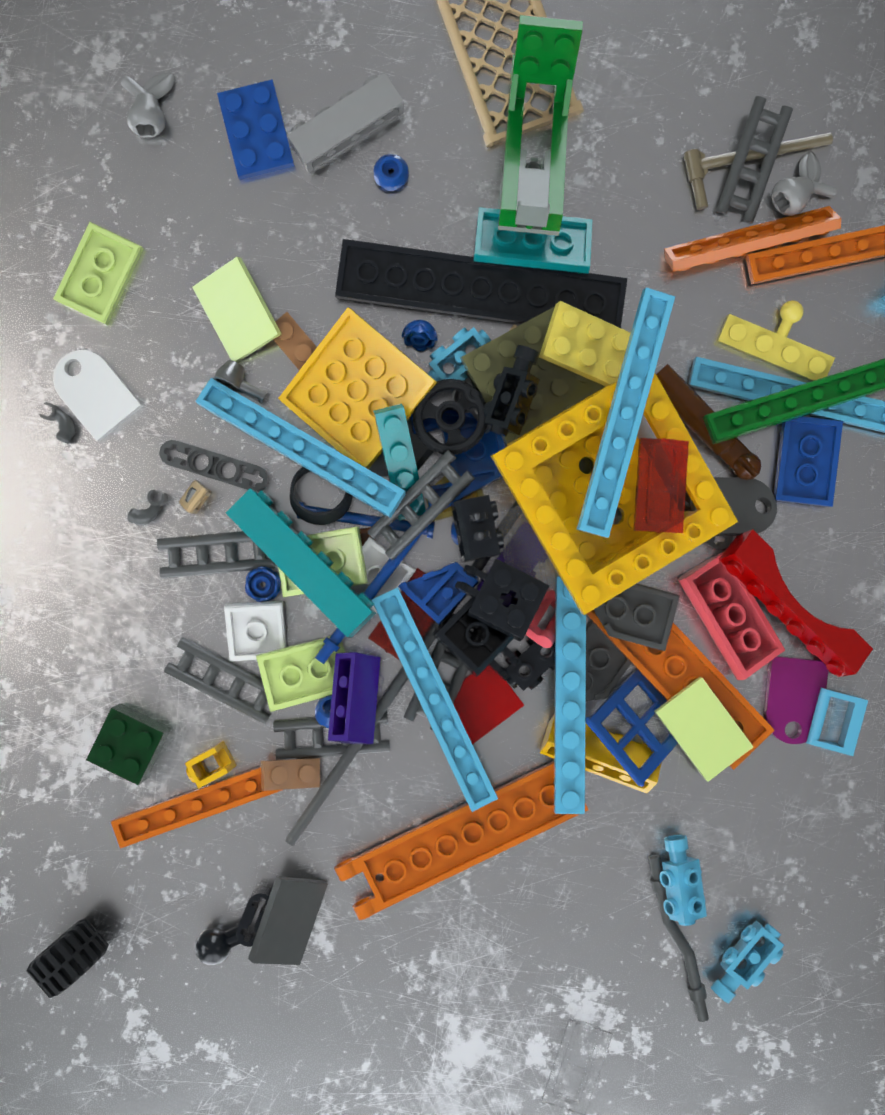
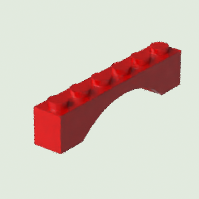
M753 529L737 535L719 558L726 566V570L731 575L737 577L746 586L747 591L756 596L766 606L769 613L778 617L786 625L787 630L792 635L797 636L806 645L807 650L826 665L830 673L837 677L857 674L873 648L854 629L840 628L827 624L803 608L790 593L783 581L776 564L773 548Z

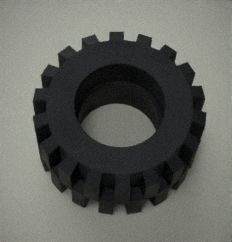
M83 919L75 923L29 964L26 971L49 998L61 994L86 973L106 953L109 944L88 919Z

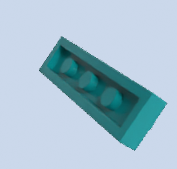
M402 404L374 410L373 412L389 482L407 492L419 480L405 409ZM422 493L409 505L418 516L423 515L426 511ZM402 514L398 516L399 521L406 519Z

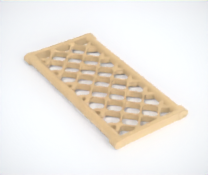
M436 0L484 130L483 139L486 147L497 145L505 141L506 131L497 134L495 128L501 121L507 122L504 112L508 106L509 94L496 90L494 86L500 76L510 79V74L505 72L503 67L506 60L513 57L514 53H512L511 49L517 40L518 29L515 31L510 30L501 23L507 13L520 17V15L533 16L531 14L533 12L536 17L547 18L541 0H529L530 6L525 12H520L510 7L512 0H508L506 4L496 0H483L485 4L481 12L477 14L465 8L468 0H464L461 5L450 4L448 0ZM492 4L503 10L498 22H493L483 16L488 5ZM462 14L476 19L471 32L459 31L456 21ZM480 23H485L495 29L490 40H484L475 35V31ZM502 31L513 37L509 48L503 49L493 43L497 32ZM472 41L486 46L482 58H469L466 48ZM493 49L505 56L499 67H494L484 61L489 50ZM481 68H486L496 73L494 81L490 86L485 84L479 85L476 74H478ZM526 84V87L531 89L533 93L529 101L524 103L523 119L529 111L542 118L523 124L522 134L552 124L553 114H549V111L553 104L554 93L541 89L540 84ZM573 87L568 118L584 112L580 100H577ZM540 93L550 98L551 102L546 111H541L531 106L535 94ZM492 94L506 101L502 111L499 113L489 111L486 101Z

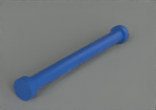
M299 501V504L302 507L313 512H325L331 510L327 508L307 506L305 505V502ZM346 512L337 522L372 527L381 517ZM395 519L389 526L393 530L406 532L412 525L406 520L399 521V519ZM431 522L422 535H427V538L433 539L435 522Z

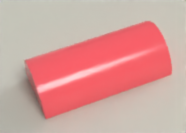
M722 552L693 567L679 577L678 581L737 680H745L784 652L785 648L754 596L747 591L746 586L737 577L731 575L726 570V566L719 560L724 553Z

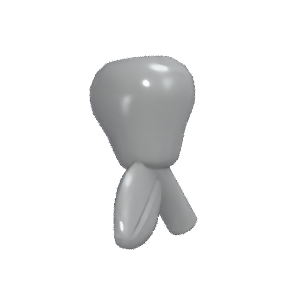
M173 73L157 74L150 78L143 88L129 76H125L122 79L121 85L136 97L127 113V124L136 135L147 138L155 137L165 128V115L157 99L165 96L173 87L175 81Z
M808 151L801 158L799 177L784 178L777 182L772 190V202L775 208L783 215L794 216L800 213L807 205L813 193L834 198L837 193V187L818 182L821 175V167L818 158L812 151Z

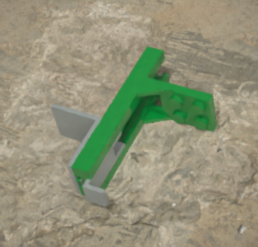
M520 15L516 49L512 57L504 162L497 208L500 209L498 230L559 236L564 208L568 113L583 31V21ZM527 83L554 85L551 151L545 152L543 164H538V158L532 157L530 163H527V150L521 149L524 98Z

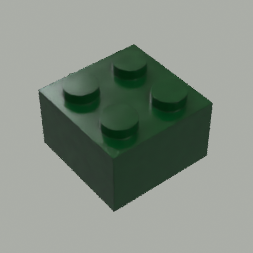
M120 703L110 709L86 761L139 786L148 778L171 728Z

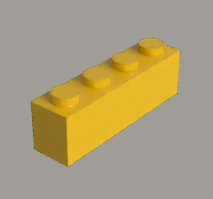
M555 714L547 725L540 754L554 758ZM585 723L586 771L644 793H648L657 784L661 763L646 779L644 786H638ZM609 732L617 743L624 736ZM632 740L623 749L638 768L653 753L647 744H640Z

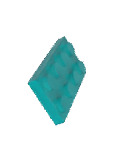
M479 207L473 261L589 274L593 219L563 216L559 236L498 230L500 209Z

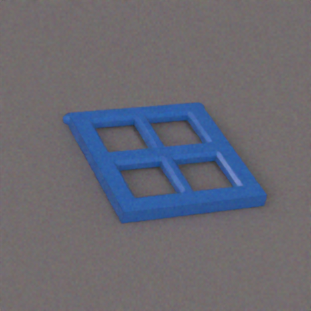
M635 669L590 717L585 718V721L635 783L643 787L646 779L678 743L671 734L660 743L645 725L655 714L654 711L667 702V700L638 669ZM637 685L642 688L653 702L651 707L640 718L624 700ZM615 708L632 726L618 743L601 724ZM636 734L642 738L653 752L640 768L636 766L623 750Z

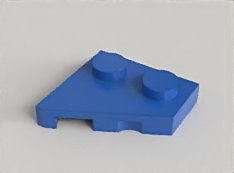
M455 562L444 566L443 569L424 574L415 580L403 582L398 587L440 625L467 596V594L455 588L457 581L465 582L473 588L479 582L475 578L468 576L463 571L464 568Z

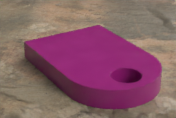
M777 656L769 662L763 717L775 730L772 733L775 738L788 744H802L807 741L820 689H827L828 670L822 661ZM794 721L798 724V732L795 736L788 737L785 733V727L789 722Z

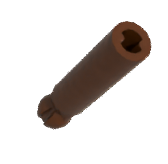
M666 364L656 375L681 420L715 455H719L732 468L738 478L743 480L754 479L760 473L762 467L759 457L752 453L737 437L712 444L703 417L715 411L669 364Z

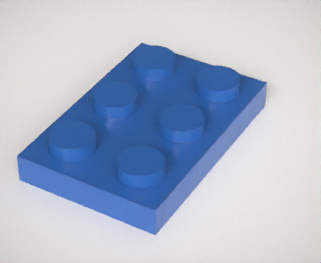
M273 79L217 93L239 180L295 167Z
M801 416L782 422L774 486L776 501L833 507L843 421Z

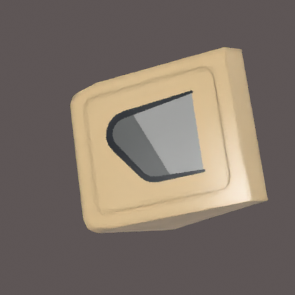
M194 480L179 500V504L187 512L197 514L211 495V490L197 480Z

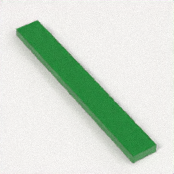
M885 358L707 414L703 417L712 444L885 390Z

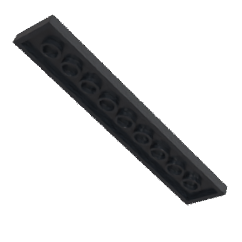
M343 239L335 292V297L338 299L519 324L529 321L555 307L559 301H562L621 328L628 278L473 261L474 257L348 239Z

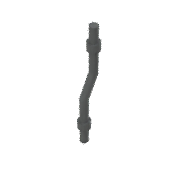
M658 854L648 857L653 876L651 884L653 892L657 894L662 921L684 956L690 983L688 986L690 1000L694 1001L698 1021L705 1022L709 1020L705 1002L707 994L705 985L700 980L695 953L676 922L670 920L664 911L663 903L667 900L666 888L663 887L659 878L660 872L663 871L661 859Z

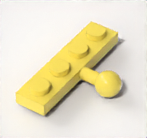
M794 300L787 301L782 305L780 309L782 321L776 333L728 314L716 340L718 343L810 381L827 377L835 360L833 356L787 338L793 323L798 322L804 313L802 305Z

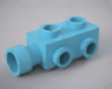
M474 327L469 331L466 328L460 330L452 338L455 343L447 349L441 346L430 355L432 361L429 363V368L431 371L428 374L436 381L443 379L465 381L468 378L466 375L467 371L460 357L466 355L465 350L467 347L472 346L477 349L491 341L484 330L481 329L477 332ZM450 364L454 367V371L451 374H447L443 371V367Z
M670 835L664 838L665 850L669 852L670 860L662 862L663 871L659 875L661 884L666 888L667 900L664 901L663 907L670 920L677 921L682 926H689L695 924L696 920L707 916L701 876L702 871L699 859L688 857L686 854V850L689 849L687 836Z
M757 920L752 925L746 926L741 933V939L736 945L725 951L720 965L727 973L721 980L718 978L711 986V989L723 1001L729 1004L736 996L735 991L740 985L744 986L747 990L751 985L754 987L758 986L765 977L764 969L769 963L776 964L783 956L782 948L784 944L779 940L781 934L769 923L763 926Z

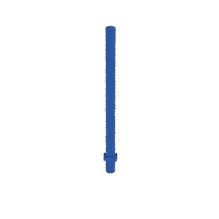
M426 528L394 560L389 558L364 591V594L371 600L374 599ZM336 628L330 638H325L323 641L325 644L315 658L322 664H325L331 654L340 649L339 644L345 635Z

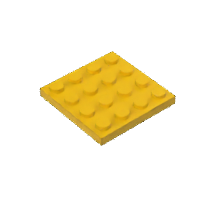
M348 307L278 399L337 451L369 469L382 453L373 411L402 404L405 409L406 419L408 420L416 406L435 386L437 381Z

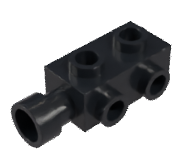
M517 345L513 356L516 359L513 368L504 366L502 373L497 374L495 377L493 399L487 402L484 407V423L491 426V432L507 437L508 432L520 435L540 379L530 374L532 365H536L540 355L538 351L527 346Z
M528 638L526 640L528 646L521 652L518 649L513 651L522 662L518 668L505 658L507 665L504 668L510 676L507 682L514 689L519 686L523 691L528 687L532 690L544 679L541 676L549 668L552 671L555 670V642L551 647V654L548 657H544L540 653L543 647ZM522 666L530 668V673L527 676L519 674V669Z

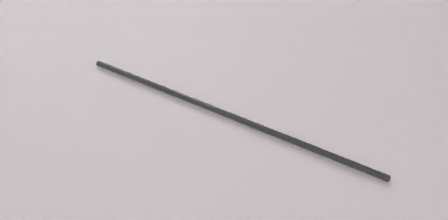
M515 501L496 529V531L501 530L503 539L522 513L517 501ZM491 557L475 560L472 567L482 571ZM455 609L440 625L435 620L422 638L427 650L436 639V633L447 623ZM403 667L377 704L375 727L408 680ZM350 744L285 838L289 845L295 846L363 744Z

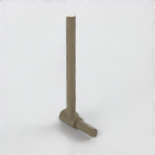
M832 133L782 142L777 155L831 145L833 143ZM692 149L683 154L689 183H692L697 210L708 207L703 183L708 169L732 165L736 152L706 158L705 154L699 151V149ZM749 149L745 162L764 158L765 154Z

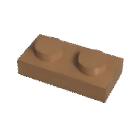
M286 312L275 321L282 334L273 340L297 369L300 370L317 346L289 313Z
M320 758L261 761V790L263 791L320 787Z

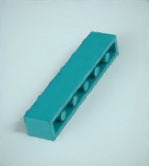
M250 488L226 514L346 637L352 638L376 614L371 608L374 605L372 600L363 592L358 595L351 588L354 582L344 572L341 571L337 574L330 567L334 562L323 551L318 554L311 547L314 542L302 530L297 533L291 527L294 522L282 510L277 513L271 507L274 502L265 492L261 490L257 493Z

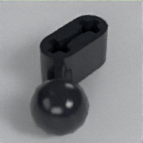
M261 886L252 892L237 927L228 931L219 928H209L199 934L195 942V952L202 963L208 965L220 964L227 959L232 947L239 944L247 947L253 945L272 889ZM260 898H264L266 901L260 910L254 925V931L252 934H249L247 930L257 911L258 901Z

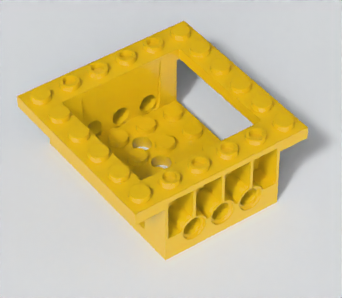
M655 373L643 415L697 510H678L637 437L617 507L622 514L621 520L617 524L612 525L609 538L577 530L592 471L589 474L581 472L579 462L583 457H587L592 460L594 468L617 381L605 386L508 443L507 447L491 456L583 615L738 522Z

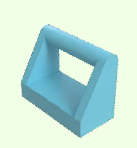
M821 688L806 743L854 756L868 700L851 694ZM831 697L849 701L838 744L819 740Z

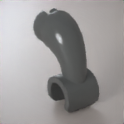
M45 402V405L52 408V413L49 416L39 414L40 417L48 421L57 420L59 432L56 434V439L67 444L71 443L72 437L75 436L73 421L58 406Z
M154 489L149 491L147 499L151 504L150 507L141 510L130 509L127 520L137 526L149 524L157 517L161 506L165 505L168 501L167 494L163 493L161 500L156 503L154 501L156 491Z

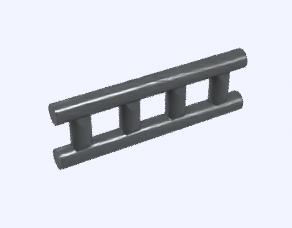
M755 96L716 212L721 214H727L729 206L743 210L745 213L742 220L747 223L754 222L793 108L789 106H782L779 114L763 109L767 99L761 96ZM759 120L775 126L769 143L753 138ZM749 149L765 154L759 172L744 167ZM739 178L755 183L749 200L734 195Z
M447 450L406 492L391 518L383 515L367 531L373 539L382 534L390 543L391 547L385 553L391 560H394L475 480V477L468 470L460 476L450 465L456 459V456L450 450ZM443 473L452 483V486L440 497L430 484ZM422 493L432 506L419 517L409 505ZM400 514L412 525L401 537L389 526Z
M243 531L157 539L158 550L167 549L169 566L160 567L161 579L251 571L258 567L274 569L275 563L270 558H265V553L254 542V559L237 560L236 543L253 542ZM224 544L226 561L209 563L207 546ZM196 547L197 564L180 565L179 548Z
M480 629L473 632L469 630L471 633L470 639L473 642H476V640L478 642L482 641L480 636L483 632ZM437 641L431 654L436 669H438L440 662L457 668L450 684L443 681L454 703L468 669ZM415 692L404 714V718L413 722L417 714L427 718Z
M184 637L180 639L177 647L184 650V653L178 665L176 666L169 662L164 669V673L263 724L267 723L270 714L263 711L268 701L261 677ZM195 656L210 664L202 679L187 672ZM220 669L235 677L228 692L212 685ZM245 682L260 690L253 705L238 698Z
M385 712L375 727L373 744H363L357 754L390 751V740L381 741L380 724L388 723L387 712ZM316 718L273 721L274 732H283L284 749H276V760L343 755L350 744L341 742V744L324 745L323 728L326 727L320 725ZM311 729L313 746L296 748L294 731Z

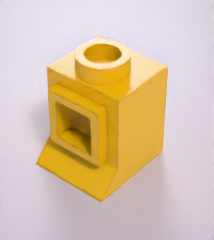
M224 741L185 762L187 775L193 783H196L198 789L229 773L237 766ZM213 755L219 767L209 772L203 760Z

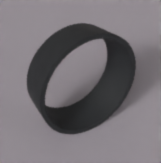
M304 467L300 468L292 479L289 495L290 504L295 514L305 522L315 525L330 524L342 518L352 503V495L345 492L344 498L335 508L325 512H313L305 509L298 503L294 495V486L303 475L310 472V470Z

